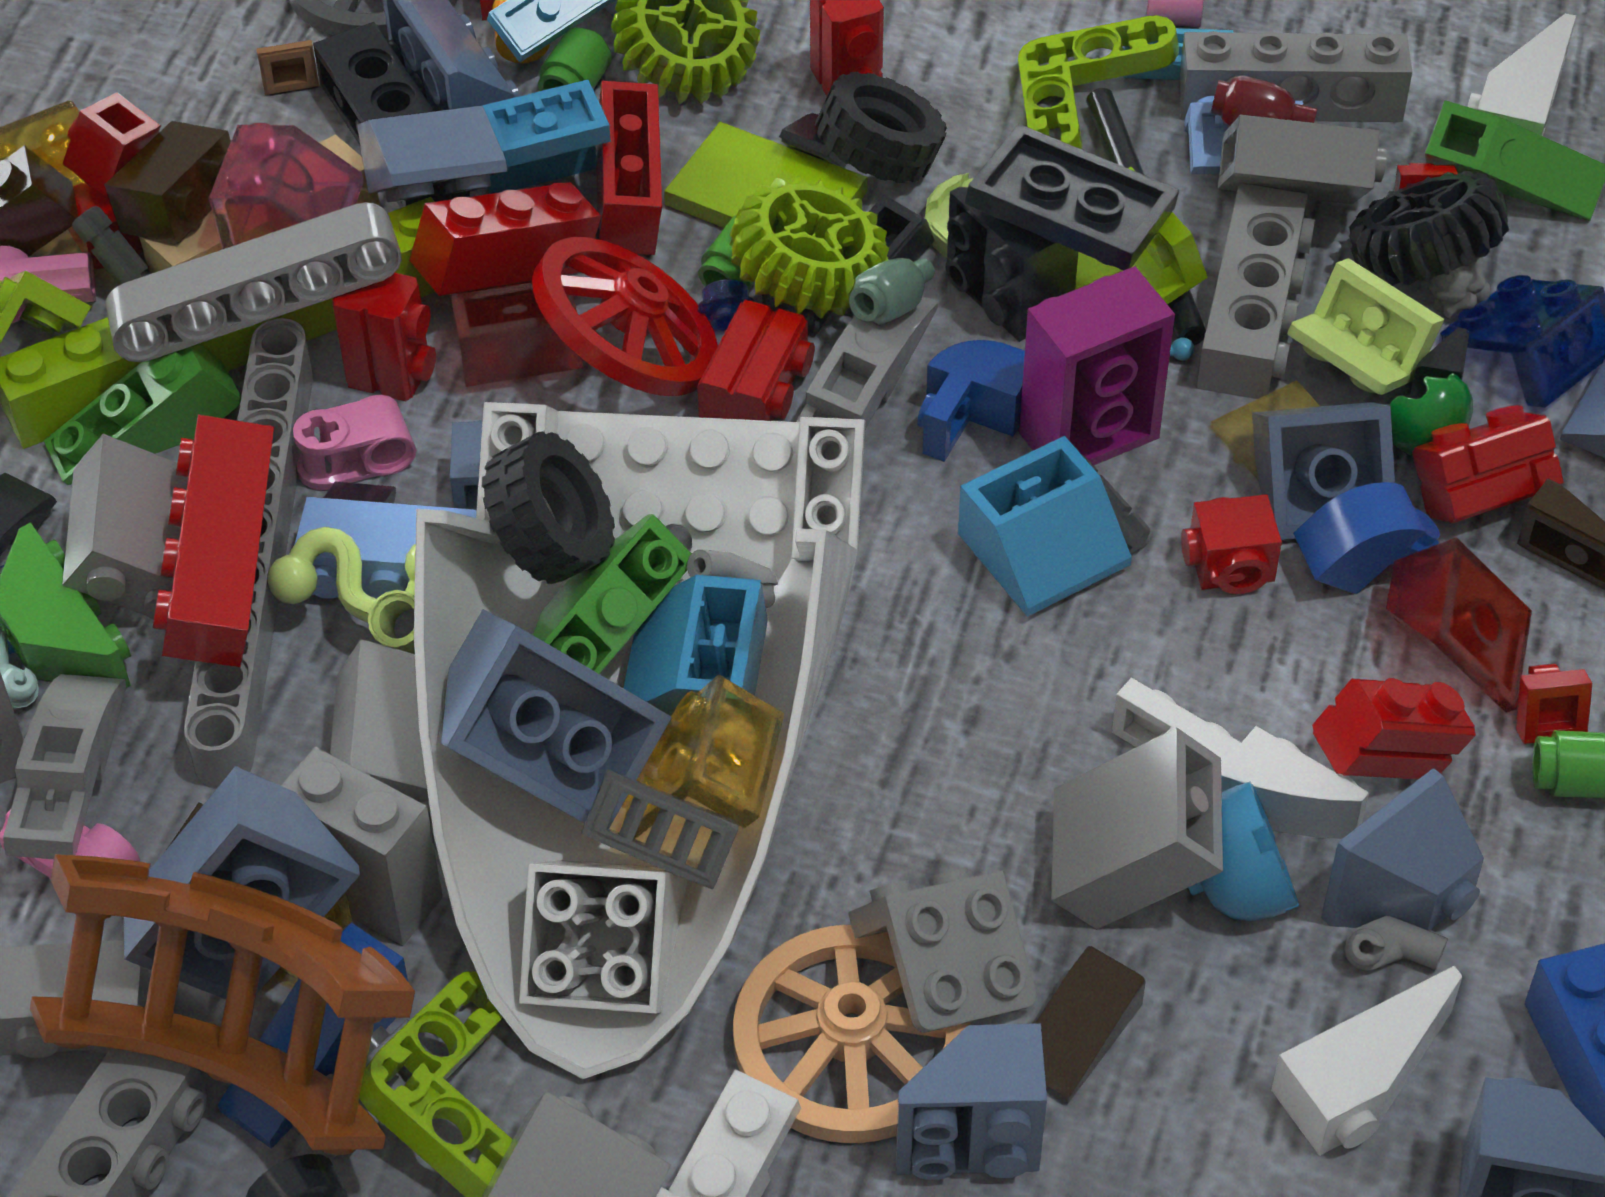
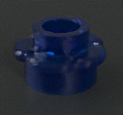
M720 280L710 283L702 290L703 301L698 305V312L706 315L713 328L726 331L740 303H743L744 300L753 302L755 300L749 297L748 287L743 282Z

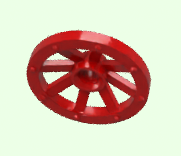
M570 237L553 243L534 269L532 287L541 313L559 338L592 367L623 385L649 394L682 396L697 390V385L718 347L717 338L708 318L696 301L680 284L659 267L640 255L616 244L595 238ZM571 267L589 277L561 275V270ZM567 295L601 298V302L599 305L579 315L570 303ZM611 323L616 329L625 333L622 350L609 343L595 331ZM650 334L664 366L642 360L645 337ZM674 338L690 353V363L685 364Z

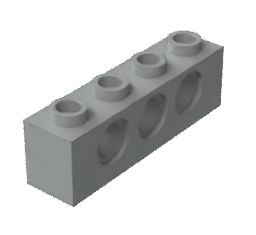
M1184 32L1179 73L1181 120H1185L1190 103L1198 102V100L1207 96H1215L1219 80L1230 82L1238 76H1246L1279 85L1290 92L1295 101H1303L1304 106L1317 108L1315 121L1403 122L1413 73L1407 34Z
M1239 183L1202 346L1197 389L1268 401L1272 377L1284 379L1290 343L1280 342L1281 334L1288 335L1287 332L1291 323L1296 321L1299 301L1289 300L1288 298L1289 293L1301 295L1307 260L1297 258L1298 252L1309 254L1315 219L1304 218L1308 194Z
M111 1048L8 1197H141L146 1189H153L161 1181L169 1163V1153L183 1132L193 1130L204 1114L208 1094L200 1070L156 1056ZM146 1117L137 1125L122 1126L132 1118ZM99 1174H107V1176L97 1184L89 1186L82 1185L87 1179H89L92 1176Z

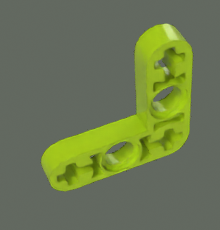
M1145 16L1040 37L1026 43L1019 51L1018 63L1028 128L1050 136L1049 129L1060 128V141L1082 149L1083 144L1073 86L1167 67L1179 55L1177 31L1174 23L1163 16ZM1124 46H1129L1130 49H1128V50H1123V47H1124ZM1107 48L1112 50L1110 54L1102 58L1091 59L1086 57L1087 53L1095 49ZM1074 57V60L1068 61V58ZM1058 96L1063 98L1061 103L1052 107L1043 108L1037 106L1039 101L1047 97Z
M477 971L463 972L453 978L374 1055L365 1068L359 1097L362 1104L373 1116L465 1197H482L513 1140L446 1081L490 1036L503 1018L488 999ZM471 1001L479 1009H476L463 1024L455 1015L462 1005H467ZM428 1032L441 1038L447 1045L449 1056L439 1057L426 1051L419 1041L418 1034ZM404 1065L412 1075L404 1086L401 1085L394 1090L385 1082L390 1081ZM441 1118L455 1124L461 1131L463 1144H451L442 1140L434 1131L432 1119ZM477 1148L482 1154L473 1163L468 1157Z

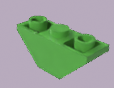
M648 514L614 540V546L609 549L610 555L607 559L571 577L541 611L533 633L535 637L596 673L600 674L687 571V562L692 553L654 514Z
M32 523L19 528L0 575V626L2 631L7 633V641L23 665L36 675L37 680L52 682L60 674L125 679L126 688L131 686L123 663L124 660L131 657V653L118 628L113 623L103 627L97 616L101 615V609L95 598L62 585L65 553L55 539L45 544Z

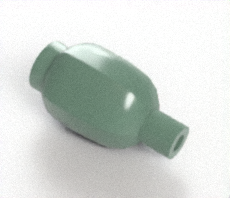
M896 258L878 263L856 277L854 290H852L849 297L852 312L860 320L872 321L882 325L911 311L921 302L925 283L934 277L935 270L932 263L924 258L915 262L910 259Z

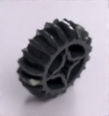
M1463 171L1456 175L1447 172L1440 177L1430 178L1428 176L1423 181L1414 184L1408 183L1402 189L1389 191L1386 197L1372 201L1368 209L1361 210L1349 226V238L1352 245L1350 250L1357 264L1392 286L1400 282L1403 285L1409 286L1415 281L1424 279L1429 282L1433 277L1442 274L1450 275L1451 271L1459 267H1469L1472 260L1485 257L1490 252V248L1497 247L1503 241V236L1509 231L1507 206L1502 191H1498L1495 180L1488 178L1486 174H1473L1470 171Z

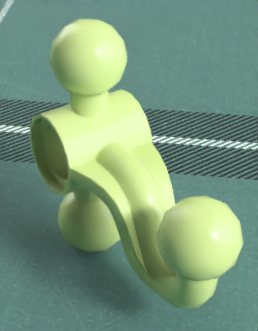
M321 527L308 531L297 540L289 555L275 560L269 568L267 582L274 597L282 603L297 604L309 599L317 588L318 576L313 566L316 557L324 552L333 554L336 558L338 598L346 611L356 618L367 622L371 634L383 646L415 654L414 628L407 636L397 638L394 627L400 614L406 610L414 609L416 544L406 554L405 570L410 580L405 591L393 590L385 592L378 598L364 593L362 589L360 549L352 537L340 529Z

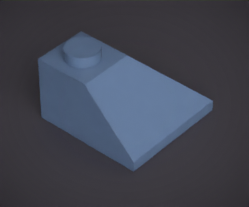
M1435 768L1427 772L1338 842L1321 918L1327 924L1333 927L1358 928L1384 916H1391L1430 931L1447 916L1452 920L1460 918L1475 903L1480 894V889L1476 885L1484 857L1444 776Z

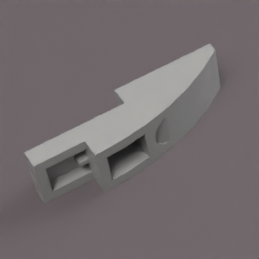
M922 296L921 302L911 311L882 325L872 321L860 320L854 315L806 391V405L796 422H800V417L864 419L866 421V430L882 400L887 402L936 313L938 302Z
M60 674L48 686L32 717L16 763L17 790L3 835L5 856L54 859L55 854L76 855L95 780L102 781L126 691L125 679Z

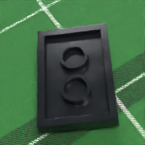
M1018 124L968 185L965 204L985 212L995 219L1009 222L1040 235L1050 242L1059 243L1092 257L1102 264L1124 271L1135 264L1175 209L1179 189Z

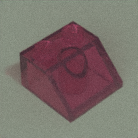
M267 123L237 125L209 197L222 249L356 204L364 182L362 172L295 125H270Z

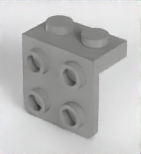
M968 868L955 869L929 877V887L915 890L911 889L909 880L883 885L869 891L872 902L848 912L855 939L888 932L912 1024L920 1032L927 1033L1022 1010L1032 1006L1036 1001L1035 985L1003 870L970 877Z

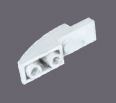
M1132 677L1116 694L1112 727L1113 734L1138 747L1176 727L1221 757L1222 791L1251 781L1272 830L1317 838L1342 839L1362 824L1369 792L1359 787L1349 776L1337 774L1335 771L1303 754L1290 741L1276 738L1255 726L1241 743L1231 737L1220 725L1202 720L1177 705L1166 693L1152 690Z
M735 1069L669 1190L661 1187L656 1197H761L771 1180L768 1169L801 1109L798 1099Z

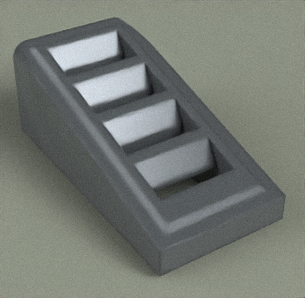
M607 769L581 834L713 890L736 837L739 825L734 819ZM624 792L634 796L620 832H616L607 827L621 793ZM650 803L659 807V811L644 843L634 839L646 807ZM676 814L686 820L671 854L661 850V846ZM702 825L711 829L712 832L697 864L687 860Z

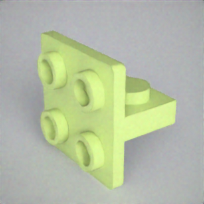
M1347 258L1335 264L1315 312L1293 321L1287 334L1301 343L1304 351L1311 357L1320 361L1330 362L1350 375V380L1358 388L1370 393L1383 395L1413 381L1416 366L1431 351L1430 349L1445 319Z

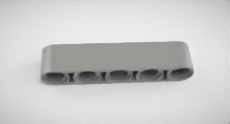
M367 202L354 204L123 283L110 292L105 303L114 350L120 357L128 361L144 362L383 281L397 271L402 260L390 217L386 210L377 204Z

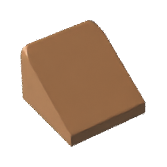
M312 40L257 48L265 95L319 87Z

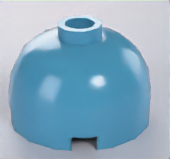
M1251 781L1222 791L1223 872L1188 887L1192 896L1205 892L1218 912L1232 919L1257 921L1275 917L1299 906L1284 859L1282 860L1274 840L1276 838Z

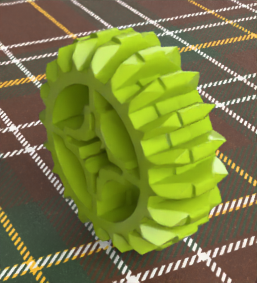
M617 0L615 6L616 14H614L611 23V33L616 35L613 43L614 53L625 55L622 61L623 71H639L637 76L638 83L651 82L658 84V98L666 94L668 90L675 92L679 105L686 101L689 93L693 94L700 105L708 100L710 93L721 99L723 95L728 93L731 85L737 87L743 81L748 68H751L757 56L755 52L760 41V30L755 28L758 20L757 10L746 8L749 0ZM713 52L720 53L716 56L711 57ZM698 56H709V57H710V58H706V59H694V58H696V57H698Z
M797 175L792 183L789 184L783 179L776 177L771 186L758 185L755 192L751 196H747L744 203L740 205L730 232L731 241L729 245L732 247L733 253L731 262L740 266L741 280L755 282V295L769 294L774 297L775 307L786 303L794 306L798 314L804 309H811L819 318H822L829 310L843 316L847 309L850 308L849 297L852 290H854L856 277L878 263L888 260L889 248L885 242L887 231L876 225L878 214L862 211V199L850 200L843 196V187L834 191L825 188L821 179L812 185L807 184Z

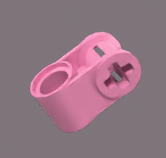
M372 395L357 402L328 409L312 410L300 416L293 426L294 442L302 452L297 462L298 478L304 485L315 490H329L335 481L352 483L376 476L393 475L408 467L416 456L415 444L399 406L393 398L386 395ZM319 427L320 443L314 437V428ZM325 457L331 463V472L326 473Z

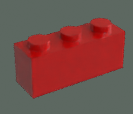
M601 81L599 103L610 125L611 142L596 145L597 211L601 215L597 229L598 239L616 244L636 254L655 255L662 212L658 84Z
M571 182L553 183L541 187L505 190L499 193L456 197L451 200L425 203L409 261L439 296L532 281L535 267L553 243L570 237L595 238L601 215ZM571 267L561 270V275L580 273Z

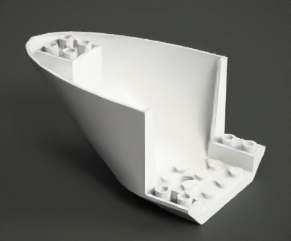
M484 402L476 518L445 510L416 509L414 650L419 732L433 835L455 922L488 999L528 1050L582 1079L643 1059L690 1013L737 934L768 855L803 737L849 598L858 551L866 423L864 419L800 417V422L570 412L557 411L548 405ZM544 431L545 434L550 432L559 434L561 439L569 440L575 445V449L580 454L583 453L588 459L589 465L598 474L603 483L601 485L605 494L609 497L611 515L614 517L615 528L613 529L615 539L648 514H654L667 529L681 526L688 530L692 538L691 553L699 549L731 552L770 568L776 576L778 585L774 586L775 603L770 608H766L768 623L749 733L728 731V745L731 748L728 769L722 773H706L694 765L692 761L694 750L658 741L637 778L639 782L734 819L739 825L738 832L713 890L582 835L581 831L585 823L441 744L449 667L482 609L517 625L533 635L541 611L569 580L567 579L556 584H547L545 580L537 581L533 579L526 570L522 571L515 564V560L511 555L507 554L500 545L501 541L496 532H493L489 523L488 511L484 507L483 497L485 496L484 488L482 487V477L486 473L484 469L486 463L493 459L492 456L537 432ZM544 498V500H545V502H546V505H547L549 511L551 512L552 516L554 517L553 512H552V510H551L549 504L547 503L546 499ZM688 570L675 585L690 578ZM634 634L600 673V675L622 688L624 687ZM667 726V727L676 728V729H681V730H685V729L694 730V731L697 730V728ZM628 794L609 829L620 832L634 796ZM648 803L634 839L646 842L659 807ZM674 815L661 850L672 854L686 820L685 818ZM701 825L687 860L699 863L712 832L711 829Z

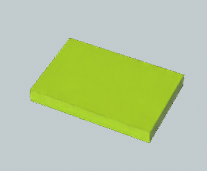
M720 121L664 190V200L666 206L725 228L729 221L737 215L738 209L744 203L746 197L751 196L758 185L771 186L776 177L783 179L789 184L792 183L797 175L807 184L812 185L821 179L825 188L835 191L843 187V196L850 200L862 199L868 191V177Z

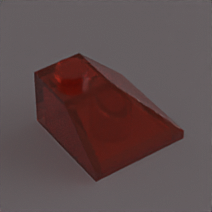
M1457 537L1395 560L1386 610L1424 646L1504 712L1508 713L1517 710L1520 675L1523 673L1532 610Z

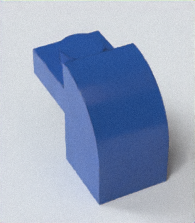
M973 340L952 345L942 350L927 365L926 397L921 405L917 420L918 426L923 428L924 455L945 462L969 421L1010 436L1015 435L1020 426L1025 350L996 341Z
M1372 483L1348 490L1324 504L1293 533L1314 579L1354 594H1358L1390 564L1432 578L1449 563L1437 540L1440 537L1438 527L1428 515L1414 508L1404 486L1397 483Z

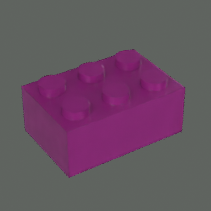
M1136 266L1111 276L1101 277L1089 285L1059 297L1048 298L1040 304L1028 308L1019 434L1032 451L1065 436L1081 455L1085 456L1093 465H1097L1160 438L1175 313Z

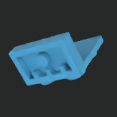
M589 80L482 105L507 165V172L490 176L491 187H487L490 194L505 190H517L594 170L596 168V145L611 142L609 122Z

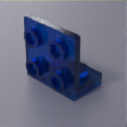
M1528 275L1512 276L1500 282L1496 287L1497 290L1487 300L1476 304L1474 308L1461 311L1458 319L1440 332L1443 341L1458 327L1467 329L1466 333H1469L1467 348L1511 354L1527 406L1546 408L1605 360V291L1602 286L1576 284L1575 281L1569 279L1555 282L1531 279Z

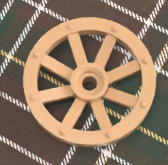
M836 925L815 929L784 942L764 957L753 969L739 993L733 1018L734 1052L740 1072L798 1099L801 1109L791 1126L792 1129L813 1138L831 1142L866 1143L897 1136L898 1099L869 1108L866 1060L877 1055L904 1084L908 1083L923 1068L887 1030L944 1038V1047H946L971 1023L968 1022L927 1033L918 1031L912 1024L908 1008L885 1005L904 992L888 932L855 939L851 925ZM856 958L875 960L896 968L867 986L859 982ZM835 959L838 985L831 989L798 972L811 965ZM776 990L815 1008L814 1010L760 1024L763 1011ZM852 1013L859 1016L851 1018L844 1015ZM817 1035L818 1038L786 1080L782 1082L766 1062L761 1049ZM832 1058L845 1062L848 1109L822 1105L803 1097Z

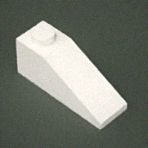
M1565 13L1488 73L1482 95L1471 93L1467 107L1501 117L1544 136L1565 63L1576 15Z
M1455 966L1279 1054L1271 1091L1319 1156L1340 1145L1347 1149L1356 1147L1369 1139L1377 1131L1381 1120L1452 1013L1462 980V975Z

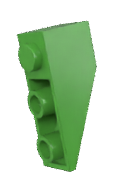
M1447 100L1443 103L1425 152L1426 163L1455 165L1458 173L1470 171L1473 174H1486L1488 178L1495 180L1498 191H1502V194L1587 221H1591L1605 183L1604 163L1501 117Z
M196 344L153 360L139 363L47 437L44 443L62 481L67 485H71L74 467L102 434L156 454L180 445L181 438L194 439L198 414L224 418L240 405L241 395L224 363L202 345Z

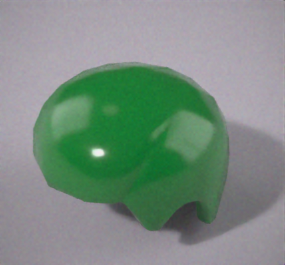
M1450 374L1447 379L1427 376L1423 381L1427 387V392L1422 398L1412 399L1405 396H1397L1390 403L1392 442L1395 447L1413 456L1412 451L1414 447L1433 441L1432 431L1452 424L1470 423L1473 415V397L1468 385L1457 375Z

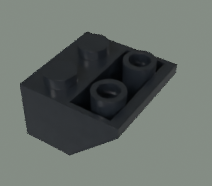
M958 187L950 191L946 275L958 291H965L984 309L991 322L997 326H1002L1020 342L1026 339L1028 308L1036 306L1048 298L1059 297L1075 290L1079 252L1059 243L1050 242L1040 235L1004 220L995 219L985 212L966 205L965 199L968 187Z

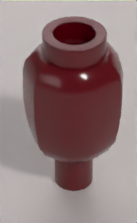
M1238 76L1230 82L1218 81L1210 114L1221 116L1223 123L1230 127L1239 115L1314 123L1318 109L1295 104L1291 93L1279 85L1256 78Z

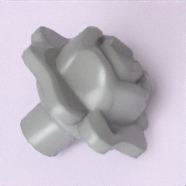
M1482 257L1472 260L1469 267H1459L1451 271L1450 275L1442 274L1433 277L1429 281V288L1435 297L1433 304L1435 311L1444 312L1447 318L1455 319L1463 310H1471L1475 307L1476 303L1483 304L1487 301L1491 288L1488 282H1485L1482 275L1484 261Z

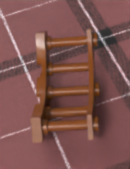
M55 854L51 882L65 912L74 913L76 918L63 997L32 996L30 1011L44 1043H54L57 1046L68 1049L100 1046L160 1057L206 1072L214 1080L235 1084L273 1107L303 1135L312 1150H321L333 1155H348L356 1150L384 1148L386 1136L373 1117L359 1104V1097L374 1023L381 1021L383 1018H410L415 990L402 973L382 954L372 947L363 948L362 954L341 942L343 928L336 923L282 898L239 883L193 872L191 884L149 877L151 863L96 856ZM111 916L153 921L159 925L145 1007L92 1000L105 919ZM188 930L229 942L230 946L235 949L221 1026L174 1013ZM263 957L280 965L301 979L287 1053L249 1037ZM327 1003L338 1018H345L333 1081L314 1069Z

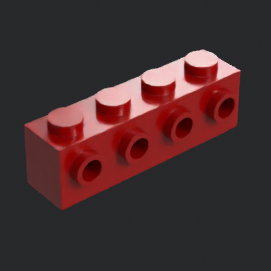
M198 414L194 439L181 438L176 475L188 477L186 489L174 487L168 525L181 527L179 539L166 538L160 575L173 578L171 591L158 589L153 629L165 630L162 656L241 668L249 628L274 426Z

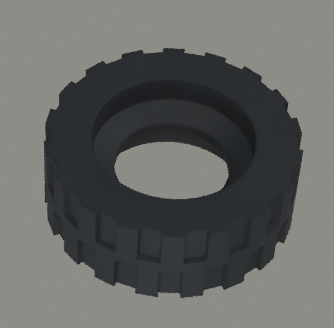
M850 72L849 75L842 74L838 76L837 81L834 80L815 122V127L818 128L817 135L819 139L824 141L825 147L830 152L835 153L839 157L838 159L845 164L855 167L859 172L870 174L880 180H891L896 183H905V181L913 183L919 181L921 176L924 178L928 174L947 134L945 132L947 129L946 122L942 121V115L930 105L926 98L919 96L906 85L903 86L895 80L879 77L872 73L860 74L859 72Z
M544 431L537 432L492 456L493 459L486 463L484 468L486 473L482 477V487L484 488L485 496L483 497L484 507L487 509L490 517L489 523L493 532H496L499 537L500 545L507 554L511 555L515 560V564L522 571L526 570L537 581L545 580L547 584H556L607 559L610 555L609 549L614 546L615 540L613 536L615 523L614 517L611 515L609 497L605 494L601 485L603 483L598 474L589 465L588 459L583 453L580 454L575 449V445L569 440H563L559 437V434L553 432L545 434ZM544 498L546 499L547 503L549 504V506H550V508H551V510H552V512H553L554 517L552 516L551 512L549 511V509H548V507H547V505H546V502H545Z

